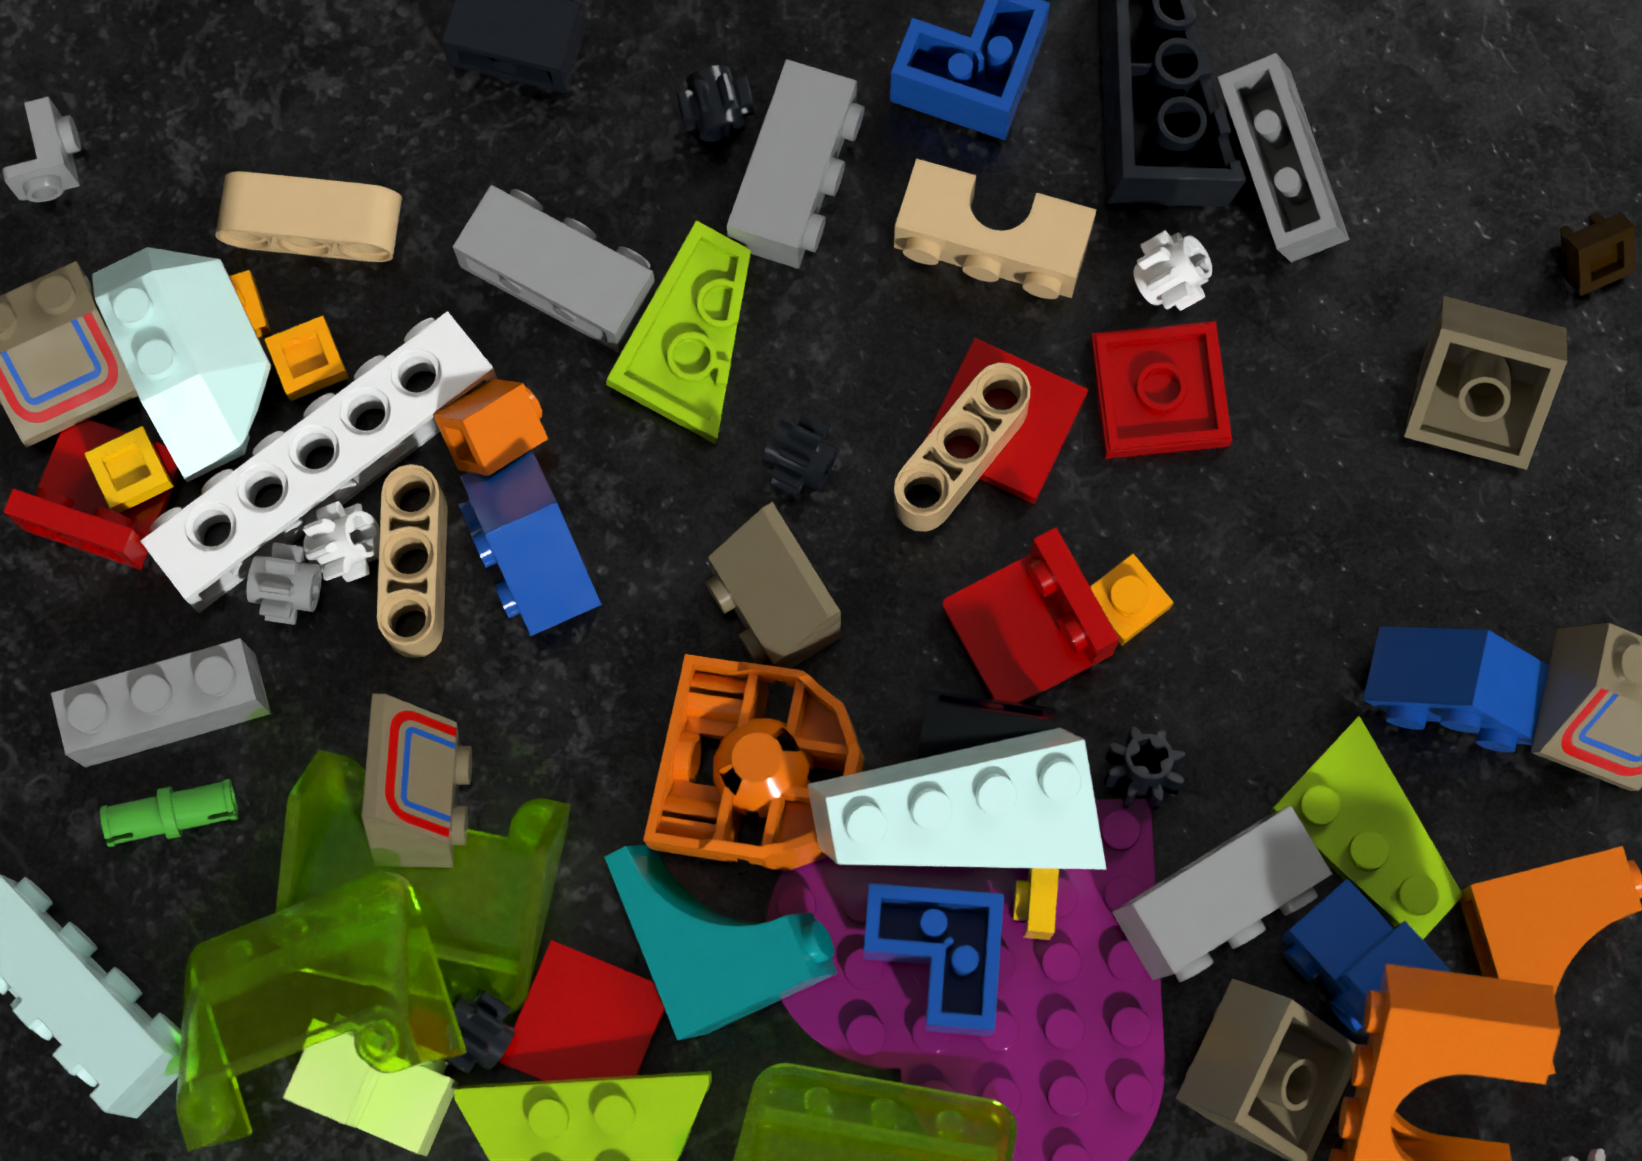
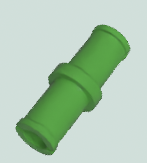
M230 778L224 779L223 782L176 792L173 791L171 786L157 790V796L100 807V820L108 847L165 834L169 840L181 837L182 830L230 819L233 821L239 818L236 797Z

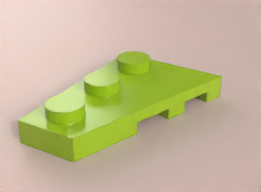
M696 220L607 377L606 385L716 444L751 250Z
M1360 716L1354 720L1270 811L1272 814L1292 806L1325 863L1344 881L1348 878L1374 908L1392 925L1396 927L1406 921L1422 939L1429 934L1463 896Z

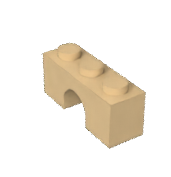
M916 158L895 224L894 248L903 250V254L906 257L922 264L935 265L940 260L961 266L967 275L978 280L995 282L999 278L1023 284L1022 287L1025 291L1037 297L1055 299L1062 295L1072 298L1092 232L1096 209L1036 193L1030 214L1022 224L1010 230H993L982 225L975 218L971 210L976 175Z

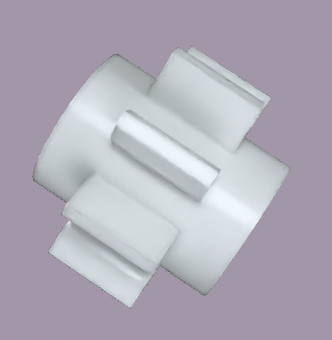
M1165 230L1141 244L1145 256L1137 260L1138 264L1134 267V278L1139 291L1148 302L1156 306L1163 303L1164 308L1167 310L1176 305L1181 311L1205 298L1201 285L1208 282V278L1212 275V264L1207 251L1196 238L1192 236L1183 238L1179 232L1170 237Z
M337 501L317 509L318 521L303 526V531L306 533L304 552L309 563L321 566L323 578L326 581L342 576L346 582H350L369 575L367 563L379 559L380 527L377 521L369 513L362 511V505L359 503L344 509L342 504Z

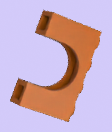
M1386 964L1380 991L1369 990L1364 1009V1031L1370 1032L1367 1045L1357 1044L1354 1049L1351 1082L1353 1086H1357L1354 1098H1343L1339 1119L1340 1138H1345L1342 1149L1332 1148L1329 1161H1512L1509 1144L1433 1134L1421 1130L1404 1120L1397 1113L1396 1109L1406 1095L1418 1086L1430 1080L1449 1075L1468 1074L1546 1084L1560 1034L1553 986Z

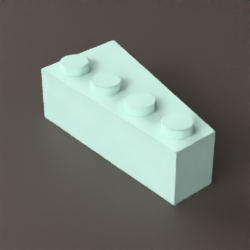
M1062 728L807 784L819 849L837 864L1106 869L1085 739Z
M0 874V993L4 995L9 990L16 997L10 1004L13 1009L12 1011L28 1028L47 1041L54 1036L61 1043V1046L53 1056L70 1074L77 1075L92 1087L99 1084L90 1096L104 1112L137 1119L193 1062L181 1048L188 1040L187 1037L165 1015L159 1012L152 1019L135 1002L142 995V992L124 973L116 967H113L106 973L90 957L98 949L97 946L73 923L68 922L62 928L46 912L53 902L36 884L27 877H24L17 883Z

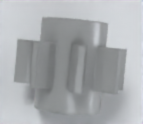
M274 542L271 557L256 555L251 562L247 578V600L249 603L261 604L259 614L265 615V621L295 625L298 610L313 612L317 606L322 582L321 566L308 563L303 546Z

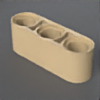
M231 172L225 175L216 238L228 245L244 249L368 262L389 261L393 259L402 196L389 188L371 184L255 172Z
M995 363L983 369L900 470L894 485V508L898 519L906 527L915 531H929L940 526L1022 426L1028 414L1031 386L1028 377L1020 368L1010 363ZM997 388L1007 389L1017 397L1018 402L1010 409L996 410L987 404L984 396L989 391ZM966 436L975 441L979 451L970 458L958 459L946 451L945 445L954 437ZM925 484L935 488L940 495V499L933 506L918 508L911 505L905 495L913 486Z
M413 464L400 466L392 471L385 479L381 492L377 621L380 631L396 652L404 657L420 658L427 656L437 648L442 640L444 631L448 508L446 497L433 474L424 467ZM418 488L426 489L430 492L429 501L422 509L414 512L400 509L401 499L407 492ZM419 549L428 553L427 563L417 573L403 574L398 571L399 560L408 551ZM419 611L426 615L425 625L416 635L402 637L396 634L397 621L405 613Z

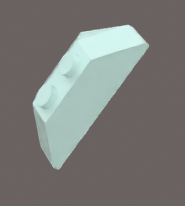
M147 247L93 273L92 281L96 303L141 403L184 479L189 482L245 455L250 438L248 433L258 411L271 364L222 261L216 258Z

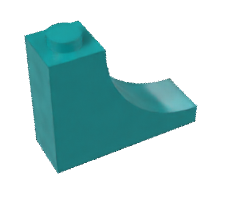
M647 845L625 846L605 856L608 868L677 1040L709 1034L838 974L832 961L834 956L832 939L824 925L815 920L813 912L786 915L766 923L734 919L714 911L690 895L670 873L658 851L650 849Z

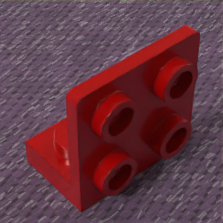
M87 419L60 432L35 495L12 489L3 513L26 532L141 570L148 551L140 541L151 533L150 527L153 522L164 514L181 472L166 445L152 441L174 487L121 513L112 511L84 453L128 432Z
M1057 528L1033 539L1030 554L945 598L942 603V608L989 694L995 700L1023 703L1109 658L1114 654L1120 640Z

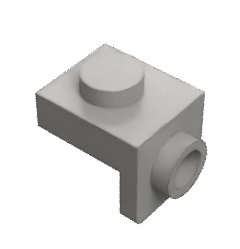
M44 97L24 103L37 159L2 169L5 183L19 200H29L32 202L50 201L62 195L63 190L80 186L72 154L81 151L80 139L71 115L62 117L51 99Z

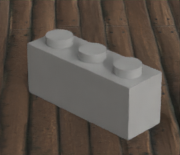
M1277 53L1218 76L1277 250L1290 262L1350 240L1291 70Z
M786 59L726 226L728 238L750 249V254L799 269L805 250L812 252L817 250L826 221L825 216L818 214L825 194L835 197L845 168V161L838 159L844 139L855 141L863 119L865 106L857 104L856 80Z
M491 185L453 245L460 267L620 353L657 291L653 271L649 269L650 263L640 254L629 248L619 246L614 251L595 241L597 239L596 234L577 220L565 218L563 222H560L543 213V206L536 199L520 190L512 189L508 194Z
M241 638L51 693L65 755L85 768L271 714L256 654Z
M1288 806L1260 819L1113 910L1112 914L1152 980L1175 974L1178 981L1182 982L1213 964L1214 961L1208 952L1222 943L1228 941L1231 948L1234 949L1264 932L1266 927L1261 919L1280 908L1283 915L1286 916L1316 899L1318 895L1313 886L1332 875L1292 806Z

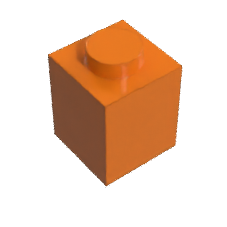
M491 379L433 414L457 469L461 471L489 476L548 440L540 421L542 418L540 403L531 390L525 387L524 383Z

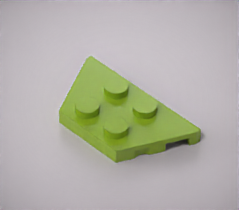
M711 1071L462 1085L454 1089V1099L489 1161H678L705 1094L708 1092L712 1082Z

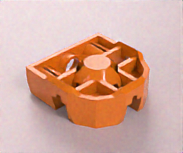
M685 654L643 841L650 849L729 863L743 859L748 860L750 864L761 865L764 868L784 872L824 859L827 855L818 846L807 784H811L807 779L809 769L814 770V767L842 771L844 772L843 776L862 772L865 762L852 721L844 704L802 670ZM776 681L785 682L789 687H795L787 723L764 718L769 695L767 683L775 684ZM781 735H788L798 751H783L780 743L775 738ZM702 737L721 740L713 758V782L715 786L695 783L702 760ZM732 768H734L735 773L742 780L736 795L730 790V772ZM748 811L758 812L760 818L767 817L761 846L737 843L743 814L747 815Z

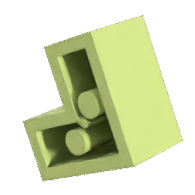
M341 1016L335 1029L316 1022L283 1098L345 1125L359 1128L413 1152L428 1156L454 1096V1089L459 1084V1081L443 1075L448 1062L413 1047L407 1059L383 1049L388 1039L387 1036Z

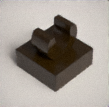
M1622 212L1609 218H1605L1597 213L1589 215V226L1575 233L1567 225L1560 228L1561 251L1567 258L1568 283L1580 296L1636 272L1635 226Z

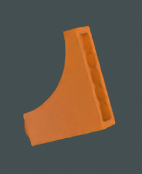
M1621 846L1472 884L1461 891L1463 896L1460 898L1482 976L1553 986L1555 997L1557 987L1566 968L1589 939L1610 923L1642 911L1640 902L1642 898V875L1634 860L1627 861L1624 848ZM1553 1060L1548 1075L1555 1074ZM1514 1080L1515 1084L1524 1082Z

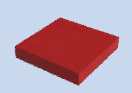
M1216 321L1092 333L1090 343L1105 459L1230 447L1232 435Z
M974 338L926 438L975 377L987 366L995 363H1010L1020 368L1028 377L1031 386L1027 417L1019 430L979 479L1035 504L1082 407L1088 389ZM997 388L989 391L984 396L987 404L996 410L1010 409L1018 402L1017 397L1007 389ZM966 436L954 437L945 445L946 451L958 459L970 458L979 451L975 441Z
M551 940L514 1026L515 1035L499 1063L541 1081L639 1075L665 1012L655 983Z

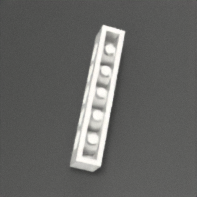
M448 311L437 320L428 318L415 325L405 336V343L386 358L383 355H379L367 361L355 373V381L336 395L328 393L316 399L305 410L303 420L285 433L277 431L265 437L254 448L252 453L254 456L234 471L226 469L217 473L202 487L201 496L183 509L176 507L168 510L153 522L150 527L151 533L140 542L183 598L198 613L247 578L251 562L256 555L271 557L274 542L292 544L304 535L303 526L318 521L317 509L337 501L344 505L438 434L440 430L433 414L491 379H498L492 365ZM428 371L436 375L434 383L427 390L418 393L406 390V384L414 374ZM381 409L385 411L382 423L375 429L369 431L356 429L358 417L366 410ZM321 446L334 448L333 458L326 466L319 469L305 467L307 456L315 448ZM269 484L283 486L282 495L274 505L265 508L255 506L256 495L264 486ZM219 522L231 523L230 535L222 544L217 546L204 545L205 534L212 525Z

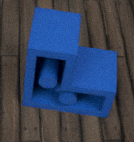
M985 0L971 37L912 18L891 71L890 101L1005 140L1046 34L1050 3L1043 0Z
M532 449L489 476L471 472L460 476L469 499L458 503L485 567L487 568L498 563L505 578L493 584L508 618L521 614L532 636L602 605L557 501Z
M1380 626L1363 700L1386 712V721L1393 725L1407 729L1422 730L1425 729L1426 721L1440 722L1446 728L1475 734L1477 736L1476 744L1481 747L1499 752H1515L1517 744L1533 745L1549 665L1490 630Z
M1348 878L1280 937L1289 947L1284 952V956L1290 965L1306 981L1312 982L1317 978L1334 997L1329 1002L1330 1008L1341 1022L1355 1033L1361 1028L1364 1030V1009L1369 990L1380 991L1386 964L1452 973L1406 921L1393 928Z
M869 883L863 959L929 964L925 1031L992 1036L995 1031L1004 894Z

